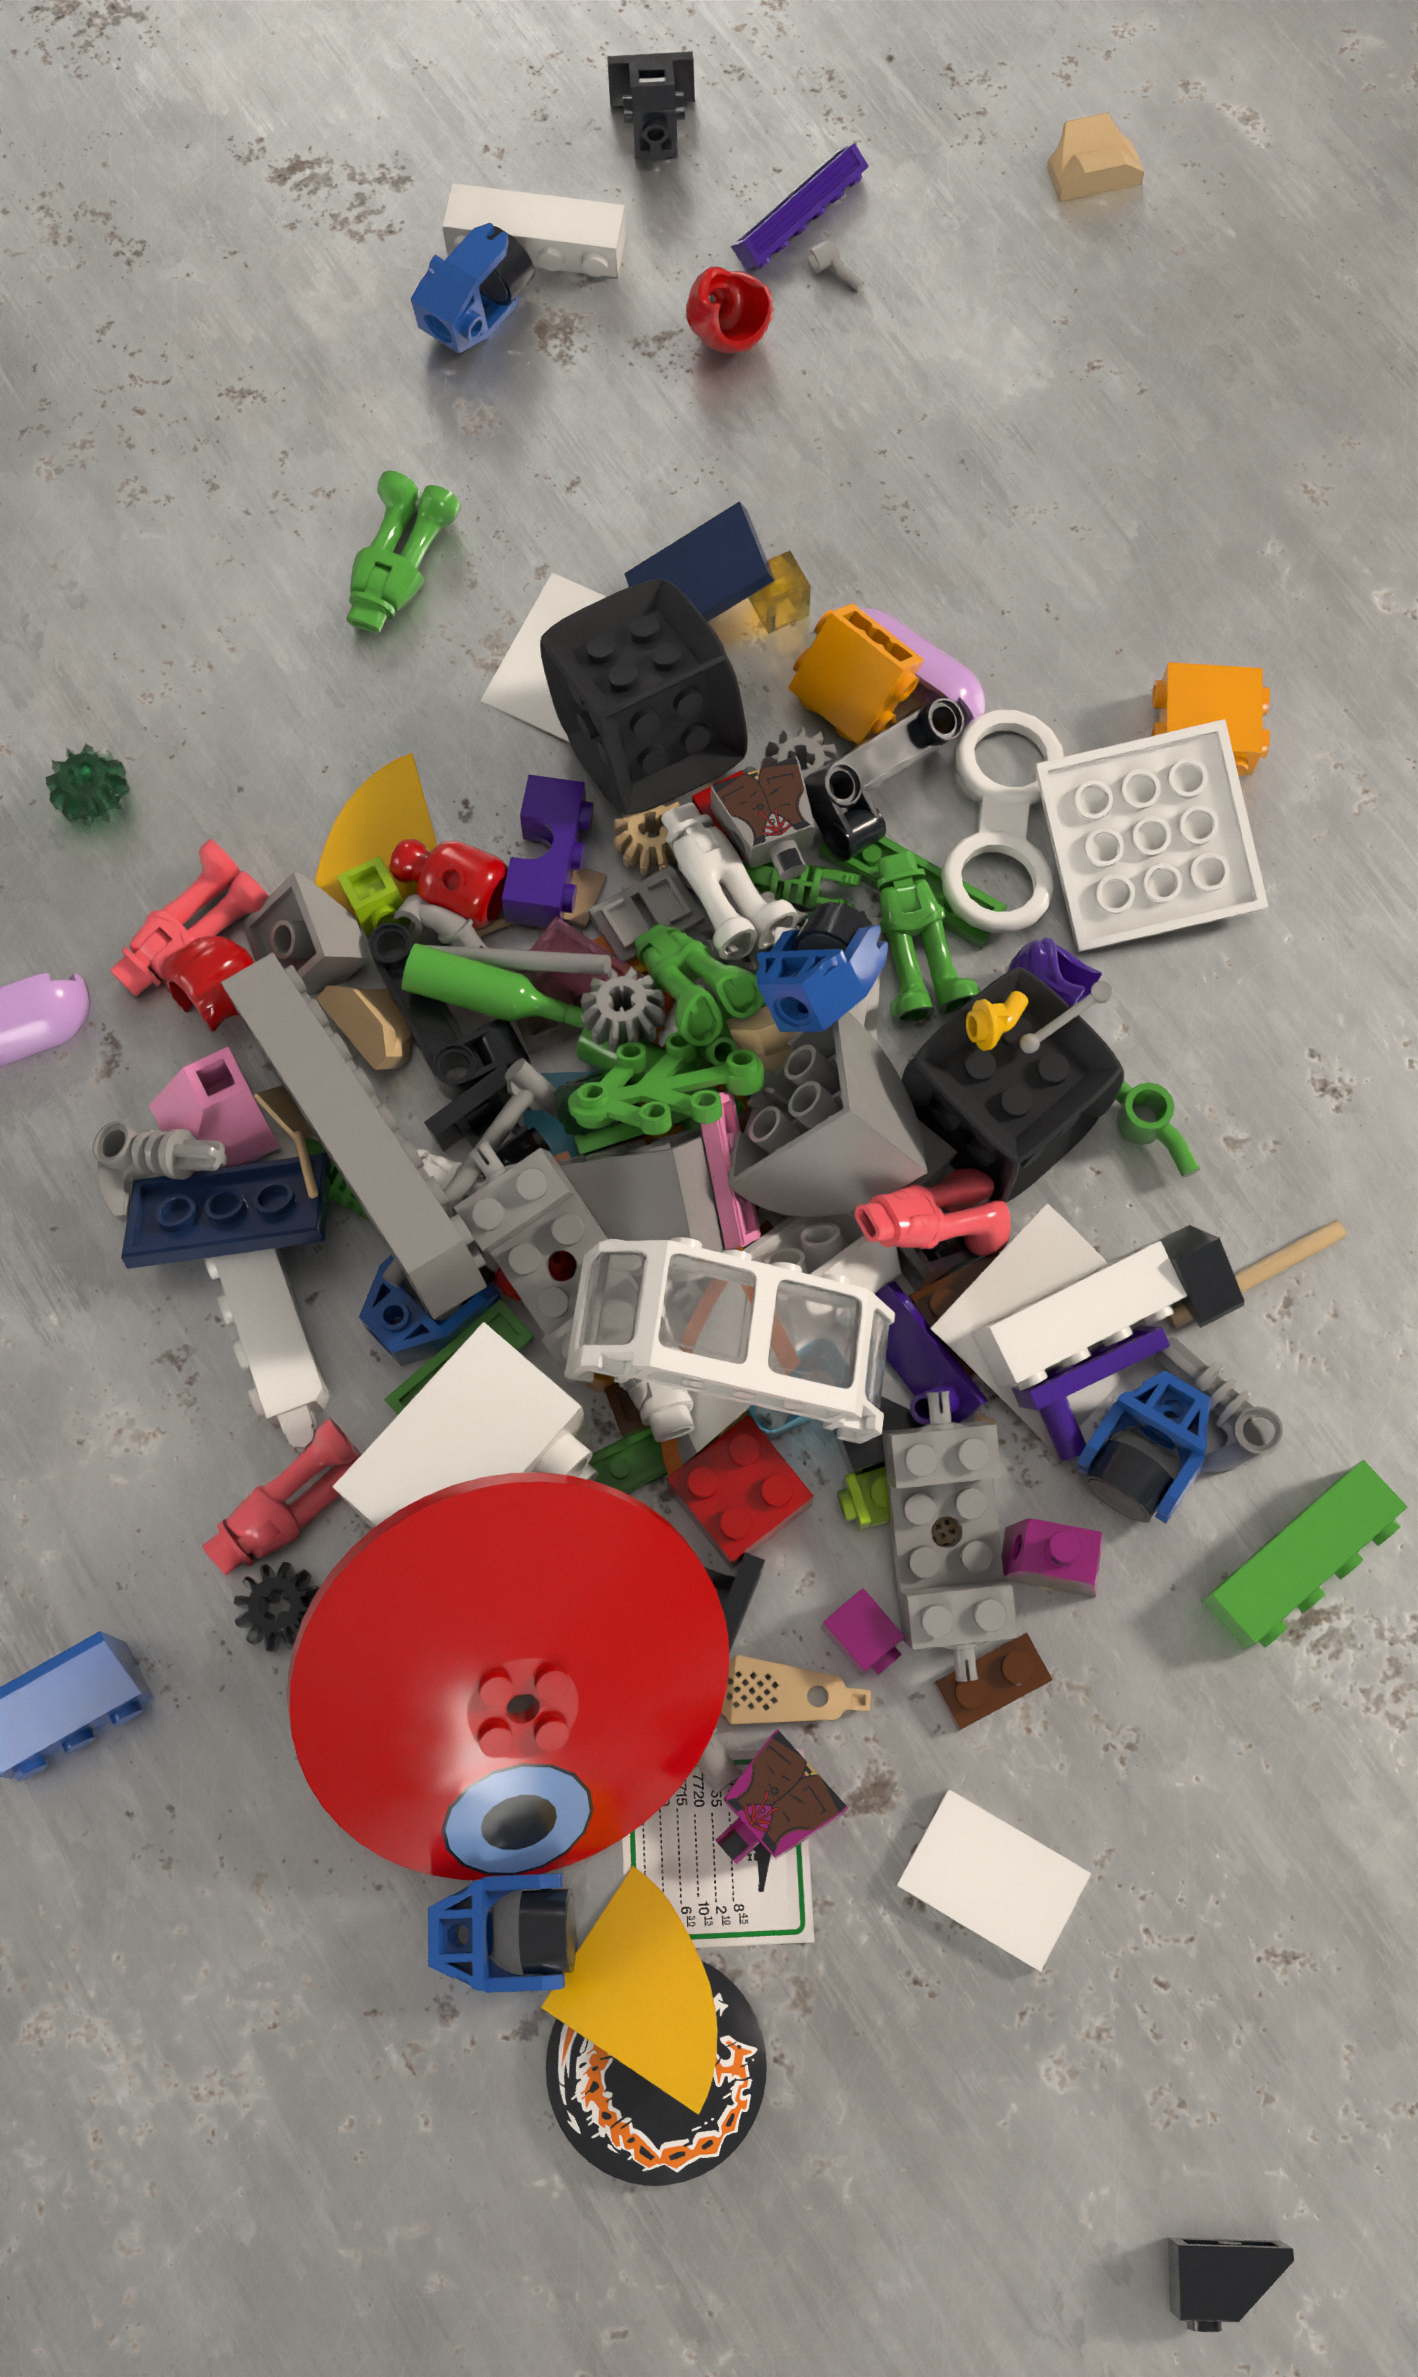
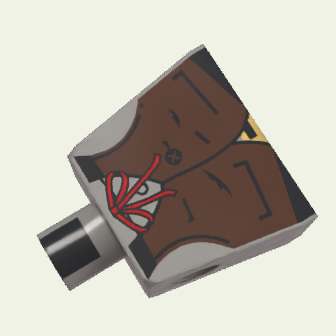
M797 756L711 786V810L749 867L755 868L773 862L780 880H790L805 872L807 866L800 851L808 849L813 845L815 827Z

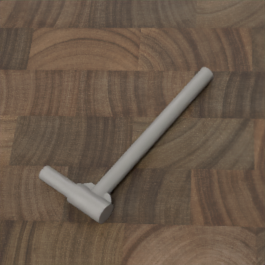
M521 1058L513 1063L505 1074L507 1092L512 1095L474 1149L477 1148L481 1151L479 1145L487 1141L490 1143L493 1151L498 1149L526 1110H546L574 1136L589 1131V1128L582 1127L577 1123L576 1118L569 1112L568 1103L559 1096V1090L525 1059ZM470 1154L443 1190L449 1200L448 1205L452 1211L455 1210L453 1207L460 1203L482 1172ZM393 1259L382 1275L384 1280L397 1288L406 1278L395 1259Z

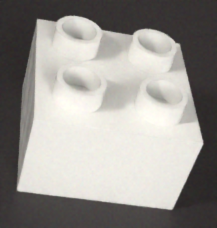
M483 1322L334 1484L333 1488L371 1528H374L398 1510L424 1496L473 1479L507 1473L543 1472L571 1475L595 1481L598 1471L589 1464L593 1455L591 1452L593 1444L582 1406Z

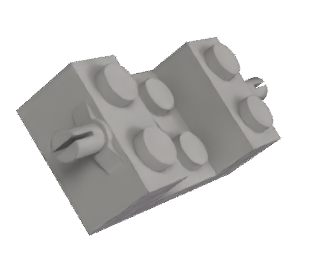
M487 1141L479 1145L481 1151L475 1148L469 1153L487 1179L475 1193L453 1208L463 1219L481 1250L491 1253L544 1333L545 1337L541 1341L565 1375L583 1257L596 1244L608 1238L551 1152L539 1148L519 1163L504 1167ZM567 1251L576 1259L577 1270L571 1279L561 1282L551 1275L549 1263L557 1252ZM596 1268L584 1345H624L631 1342L640 1286L631 1273H617ZM662 1319L660 1321V1326L665 1324ZM567 1378L570 1384L579 1382L577 1380ZM633 1378V1380L630 1379L623 1383L626 1391H628L643 1380Z
M949 1391L928 1392L926 1395L928 1396L930 1424L918 1428L882 1431L901 1633L905 1636L903 1641L912 1650L933 1647L953 1650L955 1681L965 1682L967 1678L973 1681L978 1679L975 1647H979L988 1641L1018 1638L1013 1584L1006 1581L1003 1576L994 1478H1002L997 1425L987 1421L951 1422ZM941 1517H953L959 1528L957 1538L949 1545H937L931 1534L933 1524Z

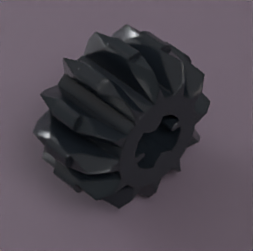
M282 1562L277 1576L271 1566L264 1564L260 1566L262 1582L258 1583L249 1576H246L242 1581L244 1586L252 1592L250 1597L235 1596L234 1604L243 1609H248L247 1612L235 1619V1624L239 1628L251 1627L246 1640L252 1645L260 1643L265 1638V1650L270 1653H276L283 1638L286 1647L292 1651L297 1637L296 1633L299 1631L302 1619L320 1587L307 1588L312 1575L305 1569L293 1577V1565L289 1562ZM284 1595L282 1599L290 1603V1608L288 1611L279 1612L277 1620H274L276 1615L269 1612V1606L271 1603H279L281 1596Z

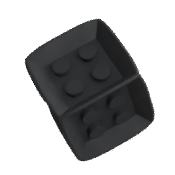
M649 580L618 591L563 618L541 636L540 652L542 664L560 724L584 769L607 800L625 815L636 814L661 806L722 776L745 758L748 747V735L740 689L733 666L727 657L723 644L710 624L686 595L668 580Z
M1021 967L1014 968L994 980L948 1019L923 1044L915 1057L907 1064L902 1075V1082L911 1099L917 1118L959 1152L950 1165L955 1170L972 1168L986 1173L993 1180L995 1188L989 1199L991 1201L1001 1199L1005 1203L1028 1189L1085 1137L1099 1117L1104 1115L1114 1103L1124 1082L1125 1075L1124 1069L1114 1052L1079 1015L1042 1040L1036 1052L1025 1053L1021 1050L1019 1041L1023 1035L1028 1033L1035 1034L1071 1008L1046 983ZM1014 991H1019L1026 995L1028 1005L1016 1025L1010 1031L1002 1034L992 1050L982 1051L976 1042L970 1040L966 1030V1017L968 1012L972 1011V1007L977 1000L986 999L991 1004L1005 1003L1008 996Z

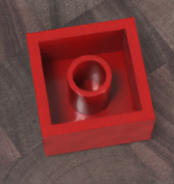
M749 1415L666 1479L669 1492L731 1570L742 1562L745 1552L749 1554L755 1552L809 1509L814 1495Z

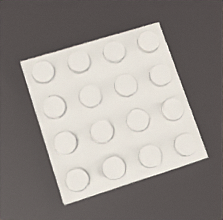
M1225 719L1035 764V774L1077 953L1269 908Z

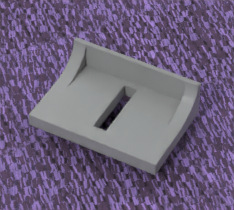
M672 865L588 909L591 924L598 928L621 966L637 959V950L634 946L635 941L640 935L650 930V927L634 903L636 900L641 898L657 925L673 926L682 933L705 922L704 915Z

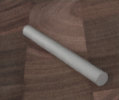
M427 945L431 948L502 969L608 975L607 973L611 967L609 955Z

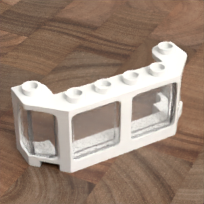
M676 1237L671 1240L641 1241L607 1239L596 1244L583 1257L564 1378L591 1383L594 1372L614 1376V1381L619 1383H625L631 1378L821 1420L824 1421V1429L834 1430L838 1428L837 1439L861 1444L882 1434L884 1413L880 1411L889 1325L894 1323L895 1313L869 1289L851 1285V1280L845 1276L824 1274L818 1277L802 1273V1268L793 1263L774 1262L769 1265L753 1261L752 1255L747 1252L724 1250L720 1253L704 1249L701 1242L685 1237Z

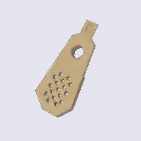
M735 1655L729 1660L728 1680L731 1679L733 1683L729 1685L727 1682L721 1715L730 1725L838 1720L846 1709L870 1711L871 1690L847 1688L840 1676L741 1655ZM738 1671L741 1674L739 1678L735 1675ZM752 1673L756 1675L754 1679L750 1676ZM767 1674L771 1677L769 1680L765 1678ZM744 1680L748 1682L746 1686L742 1683ZM759 1681L763 1684L761 1687L757 1685ZM774 1682L778 1685L775 1689L772 1686ZM736 1687L740 1689L738 1693L734 1690ZM820 1687L825 1690L827 1702L824 1706L815 1707L809 1703L807 1694L811 1688ZM751 1688L755 1691L753 1694L749 1692ZM767 1689L770 1694L766 1695L764 1691ZM728 1694L732 1696L730 1700L726 1698ZM743 1695L747 1697L745 1701L741 1699ZM760 1696L762 1701L758 1702L756 1698ZM773 1697L777 1700L774 1704L771 1701ZM735 1702L739 1704L737 1708L733 1706ZM750 1703L754 1706L751 1710L748 1707ZM765 1704L769 1707L766 1711L763 1708Z

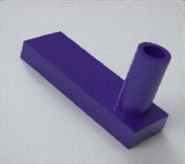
M893 1281L882 1287L875 1295L895 1313L894 1323L882 1330L879 1350L915 1395L910 1403L912 1417L921 1424H930L928 1396L926 1393L949 1391L951 1422L963 1423L988 1402L987 1398L941 1339L930 1329V1325L898 1284Z
M1141 1325L1132 1330V1335L1106 1347L1102 1344L1089 1350L1091 1356L1072 1366L1062 1368L1060 1364L1046 1371L1048 1378L1024 1390H1019L1018 1386L1011 1388L1019 1407L1039 1410L1059 1460L1064 1461L1080 1456L1086 1446L1085 1439L1067 1396L1169 1347L1170 1344L1163 1327Z

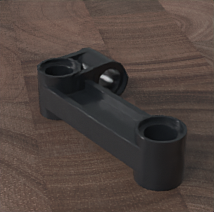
M941 698L911 710L899 720L816 772L809 774L804 779L812 816L823 835L826 847L837 859L848 861L885 836L887 831L885 820L880 811L875 807L868 792L949 740L958 737L964 726V717L956 702L948 698ZM829 782H830L831 785L833 786L834 795H833V793H832L831 790H830Z
M391 922L381 924L373 930L369 936L368 946L376 969L429 1067L439 1090L445 1097L455 1100L503 1063L509 1069L513 1063L523 1058L531 1065V1060L510 1022L496 1019L464 1037L446 1003L403 991L401 989L403 973L408 956L414 945L411 935L404 926ZM399 946L404 948L403 952L396 957L388 958L382 956L390 947ZM460 1065L469 1068L466 1075L462 1078L455 1080L445 1077L447 1071L454 1066Z

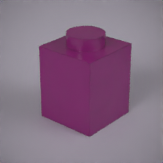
M864 1588L858 1591L822 1623L821 1629L861 1676L871 1668L877 1675H880L902 1655L896 1646L903 1641L905 1636Z

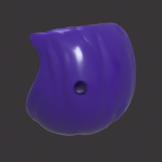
M1047 937L1041 940L1035 939L1023 946L1011 960L1007 972L1014 968L1021 967L1034 974L1056 992L1070 1007H1073L1091 994L1092 986L1102 976L1101 971L1082 963L1071 953L1056 945L1053 939Z

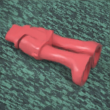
M212 839L205 842L199 850L202 873L183 894L160 911L154 910L146 917V922L129 944L132 952L127 947H124L121 952L125 956L109 970L135 997L151 983L156 987L162 983V979H164L163 970L168 960L180 948L197 938L216 936L244 915L258 912L269 897L249 874L239 870L229 855ZM230 887L226 896L188 930L183 926L200 909Z
M972 1168L957 1169L947 1174L942 1183L930 1187L912 1184L889 1194L875 1195L867 1204H860L855 1209L856 1221L867 1240L879 1242L885 1247L932 1249L940 1241L963 1236L965 1245L971 1253L986 1256L997 1254L1004 1249L1008 1243L1011 1229L1010 1212L1007 1204L1001 1199L985 1203L995 1189L993 1180L986 1173ZM944 1207L950 1213L943 1214L940 1208Z
M328 1418L317 1428L313 1442L285 1471L265 1486L258 1485L228 1518H225L217 1525L219 1533L202 1545L203 1550L225 1575H228L243 1562L249 1567L255 1563L253 1556L258 1559L264 1558L286 1544L294 1542L300 1537V1531L319 1512L340 1497L339 1493L333 1488L334 1484L362 1454L352 1445L341 1428L331 1418ZM334 1465L301 1496L290 1504H286L285 1501L311 1478L326 1467Z

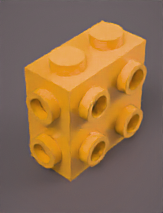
M851 603L837 610L830 609L820 618L814 629L817 637L812 646L807 648L796 660L793 666L796 674L788 689L800 698L801 704L806 709L820 714L833 724L836 732L841 737L859 745L895 722L896 715L893 714V711L899 701H904L917 686L919 678L916 676V673L924 659L855 604Z
M1168 662L1162 680H1155L1153 685L1152 708L1159 709V722H1154L1151 736L1225 719L1238 776L1252 775L1259 759L1267 757L1270 744L1269 729H1263V715H1267L1270 703V688L1263 687V668Z

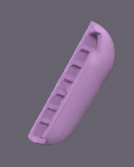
M860 608L924 659L916 673L919 682L909 696L922 705L941 698H948L956 702L964 717L963 729L976 717L985 714L984 691L980 681L970 669L890 614L874 608Z
M42 973L0 987V1067L63 1044L80 1030L87 1018L90 1007L88 987L82 976L73 973L69 980L51 981L49 973Z

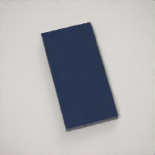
M327 1153L309 1155L318 1189V1196L314 1199L308 1196L299 1157L222 1167L216 1171H195L189 1178L183 1180L171 1179L167 1176L133 1180L121 1255L122 1261L127 1269L324 1242L331 1175V1162Z

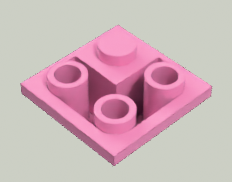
M229 1046L183 1067L149 1105L160 1131L186 1129L192 1132L197 1140L219 1141L224 1144V1154L228 1157L225 1166H219V1168L249 1164L280 1149L257 1100L253 1097L254 1093Z

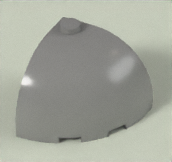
M847 1012L825 1031L812 1033L798 1032L787 1042L793 1049L773 1073L768 1068L764 1072L765 1084L763 1088L751 1094L746 1104L752 1109V1113L744 1133H735L734 1147L730 1153L731 1168L728 1175L729 1187L757 1206L785 1215L825 1217L853 1212L858 1205L867 1204L873 1196L889 1194L899 1190L928 1173L920 1126L908 1092L882 1048L852 1014Z
M701 1128L676 1132L675 1135L655 1139L649 1145H646L645 1139L606 1148V1151L586 1156L585 1160L584 1155H579L557 1162L608 1239L641 1241L671 1240L676 1237H685L701 1242L704 1249L720 1253L725 1250ZM668 1268L667 1276H672L673 1283H683L703 1277ZM643 1269L631 1274L634 1278H642Z

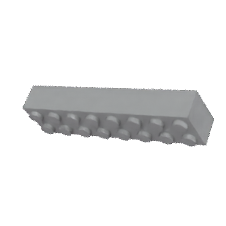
M272 952L222 981V986L252 1038L432 1318L436 1319L486 1288L487 1285L479 1271V1268L484 1266L486 1262L473 1241L475 1240L460 1215L453 1213L448 1205L449 1200L434 1176L429 1177L418 1152L409 1139H404L399 1131L398 1123L386 1104H381L376 1097V1091L362 1068H357L351 1060L353 1057L340 1035L337 1032L334 1033L330 1028V1022L316 999H311L308 993L305 992L307 988L294 966L290 965L284 969Z

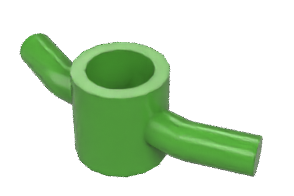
M1124 1081L1115 1099L1122 1105L1118 1112L1117 1125L1123 1137L1139 1145L1151 1144L1158 1139L1167 1147L1182 1178L1198 1172L1200 1167L1185 1138L1169 1123L1175 1106L1173 1098L1167 1089L1159 1084L1149 1082L1132 1088ZM1145 1106L1150 1108L1156 1114V1122H1146L1139 1119L1134 1113L1133 1107Z

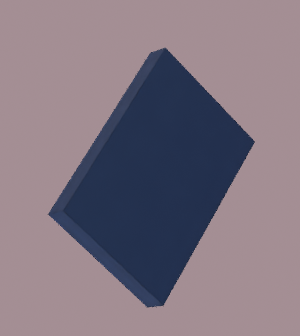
M740 501L624 573L629 587L649 580H668L686 595L707 622L775 581L748 511Z

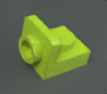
M380 856L337 875L338 881L368 941L373 930L381 924L391 922L405 927L411 923V919L404 916L393 919L396 911L404 901Z
M885 1467L857 1476L854 1472L844 1475L842 1481L844 1490L837 1492V1498L846 1522L854 1519L858 1532L890 1522Z

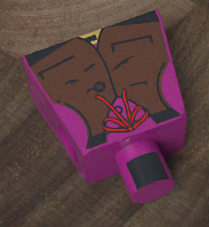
M1029 1518L1007 1526L1005 1528L1001 1553L1004 1579L1010 1582L1095 1598L1103 1552V1534L1095 1530ZM1020 1542H1022V1543H1021L1020 1553H1019V1555H1018L1019 1545H1020Z
M777 1729L723 1799L739 1818L718 1836L715 1841L736 1865L760 1842L775 1859H778L848 1811V1807Z

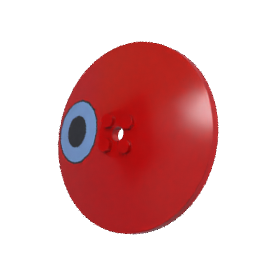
M530 1472L481 1477L449 1486L424 1496L398 1510L370 1530L350 1548L331 1570L316 1592L302 1619L292 1650L287 1686V1705L292 1740L306 1781L321 1806L339 1827L358 1843L377 1855L411 1870L456 1880L476 1881L488 1876L543 1874L574 1864L620 1841L644 1824L683 1785L705 1751L721 1714L728 1682L729 1637L717 1591L699 1557L685 1538L665 1518L645 1503L618 1489L571 1475ZM530 1694L535 1697L532 1706L523 1712L515 1713L507 1710L508 1703L517 1695Z

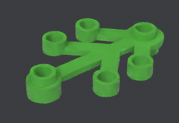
M679 1032L670 1034L665 1040L666 1054L639 1083L624 1086L633 1074H639L648 1067L646 1047L638 1042H628L617 1048V1064L600 1082L586 1083L570 1095L568 1099L569 1112L576 1118L577 1123L585 1128L598 1129L617 1120L640 1127L643 1132L649 1135H660L670 1130L672 1127L670 1110L691 1116L698 1123H713L722 1116L721 1096L712 1090L698 1091L692 1096L684 1094V1092L724 1084L725 1089L732 1094L740 1096L754 1094L760 1091L765 1084L763 1062L755 1052L741 1049L730 1053L724 1065L674 1075L685 1063L691 1062L697 1056L696 1046L688 1043ZM639 1102H646V1104H644L641 1108L632 1105Z

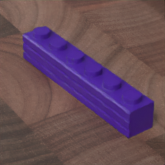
M855 143L838 150L730 246L746 270L753 267L761 269L771 261L769 256L774 251L778 253L787 247L790 243L788 239L793 234L794 236L801 234L808 228L806 223L811 218L815 220L826 212L825 206L829 202L832 204L839 200L845 194L843 190L847 186L852 187L863 178L861 173L869 166Z

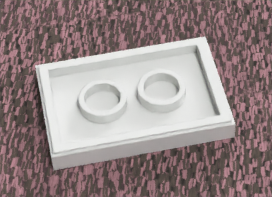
M948 1789L896 1886L1041 1972L1092 1873Z

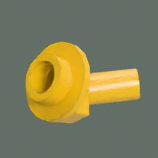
M1019 991L1011 992L1005 1003L991 1004L986 999L977 1000L972 1007V1011L968 1012L966 1017V1030L970 1040L976 1042L982 1051L992 1050L1002 1034L1010 1031L1016 1025L1028 1005L1026 995Z

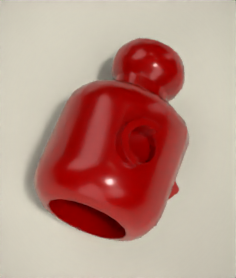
M411 838L400 841L395 847L389 864L391 874L399 882L418 883L417 895L427 903L451 910L465 919L471 918L474 929L489 926L500 914L503 908L502 895L508 867L497 856L457 840L443 841L433 848L432 851L427 850L421 841Z

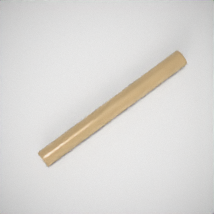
M1335 1220L1234 1274L1241 1293L1346 1237L1345 1228L1338 1220ZM1183 1303L1174 1306V1313L1166 1317L1173 1329L1194 1319Z

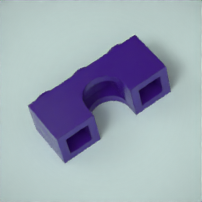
M528 775L520 812L523 840L541 842L549 846L550 849L547 853L535 859L510 858L502 895L505 922L562 930L565 913H573L577 895V885L571 884L573 872L582 871L585 843H580L582 830L589 831L591 828L594 809L593 802L586 801L585 782Z

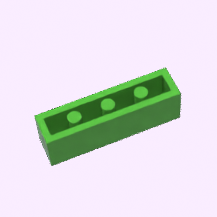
M1363 1459L1343 1474L1201 1601L1244 1649L1256 1644L1258 1641L1265 1648L1287 1630L1288 1626L1282 1620L1297 1607L1303 1614L1325 1596L1326 1592L1320 1586L1328 1578L1335 1574L1341 1580L1364 1560L1358 1552L1372 1540L1379 1546L1401 1527L1395 1518L1408 1507Z

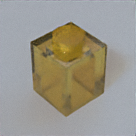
M790 550L767 560L775 581L748 597L768 634L809 617L811 586Z

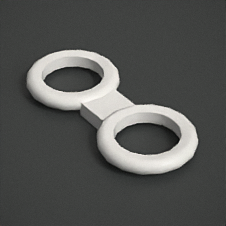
M993 710L976 717L960 733L954 749L956 770L966 788L979 797L981 801L977 833L963 838L947 854L941 871L944 897L953 912L967 924L989 933H1015L1032 926L1048 910L1054 892L1051 867L1042 852L1026 840L1029 807L1042 802L1037 781L1024 787H1006L994 783L982 773L977 765L974 748L988 734L996 731H1013L1025 735L1033 741L1041 751L1044 761L1064 757L1063 747L1053 730L1035 716L1017 710ZM984 852H1000L1012 856L1026 867L1032 877L1034 891L1032 898L1023 907L1010 912H995L983 908L969 897L963 887L961 875L963 866L972 857Z

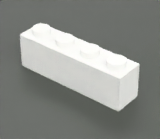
M452 183L442 226L447 256L454 251L473 228L491 223L493 226L499 227L512 235L526 250L536 268H544L548 271L560 270L583 273L594 277L607 276L618 278L626 240L625 205Z
M1158 1241L1142 1246L972 1333L998 1387L1017 1384L1019 1390H1024L1048 1378L1044 1369L1060 1362L1062 1368H1066L1091 1356L1087 1347L1101 1340L1106 1347L1133 1334L1130 1325L1144 1318L1146 1324L1149 1325L1174 1313L1171 1304L1188 1295L1162 1242Z

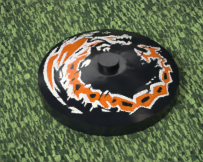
M703 1960L701 1961L710 1982L716 2008L718 2032L714 2075L708 2096L699 2115L557 2018L554 2022L548 2042L545 2068L546 2085L553 2113L561 2130L577 2152L593 2166L614 2178L645 2186L673 2185L697 2178L714 2169L737 2149L754 2124L760 2110L766 2084L767 2061L765 2044L758 2020L751 2005L738 1987L721 1971Z

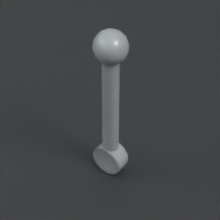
M1105 981L1096 982L1092 986L1091 994L1035 1034L1028 1033L1023 1035L1019 1041L1021 1050L1025 1053L1036 1052L1042 1040L1094 1003L1108 1002L1112 995L1110 984Z

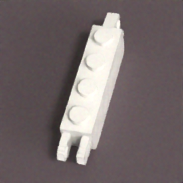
M274 1248L203 1258L211 1278H220L225 1294L217 1297L218 1304L226 1324L235 1323L240 1340L233 1343V1348L242 1371L248 1369L251 1371L256 1387L248 1389L254 1411L258 1418L266 1416V1419L275 1428L281 1427L284 1436H287L285 1440L289 1442L288 1445L292 1446L294 1451L300 1455L313 1442L318 1428L314 1414L325 1410L330 1400V1395L280 1249Z

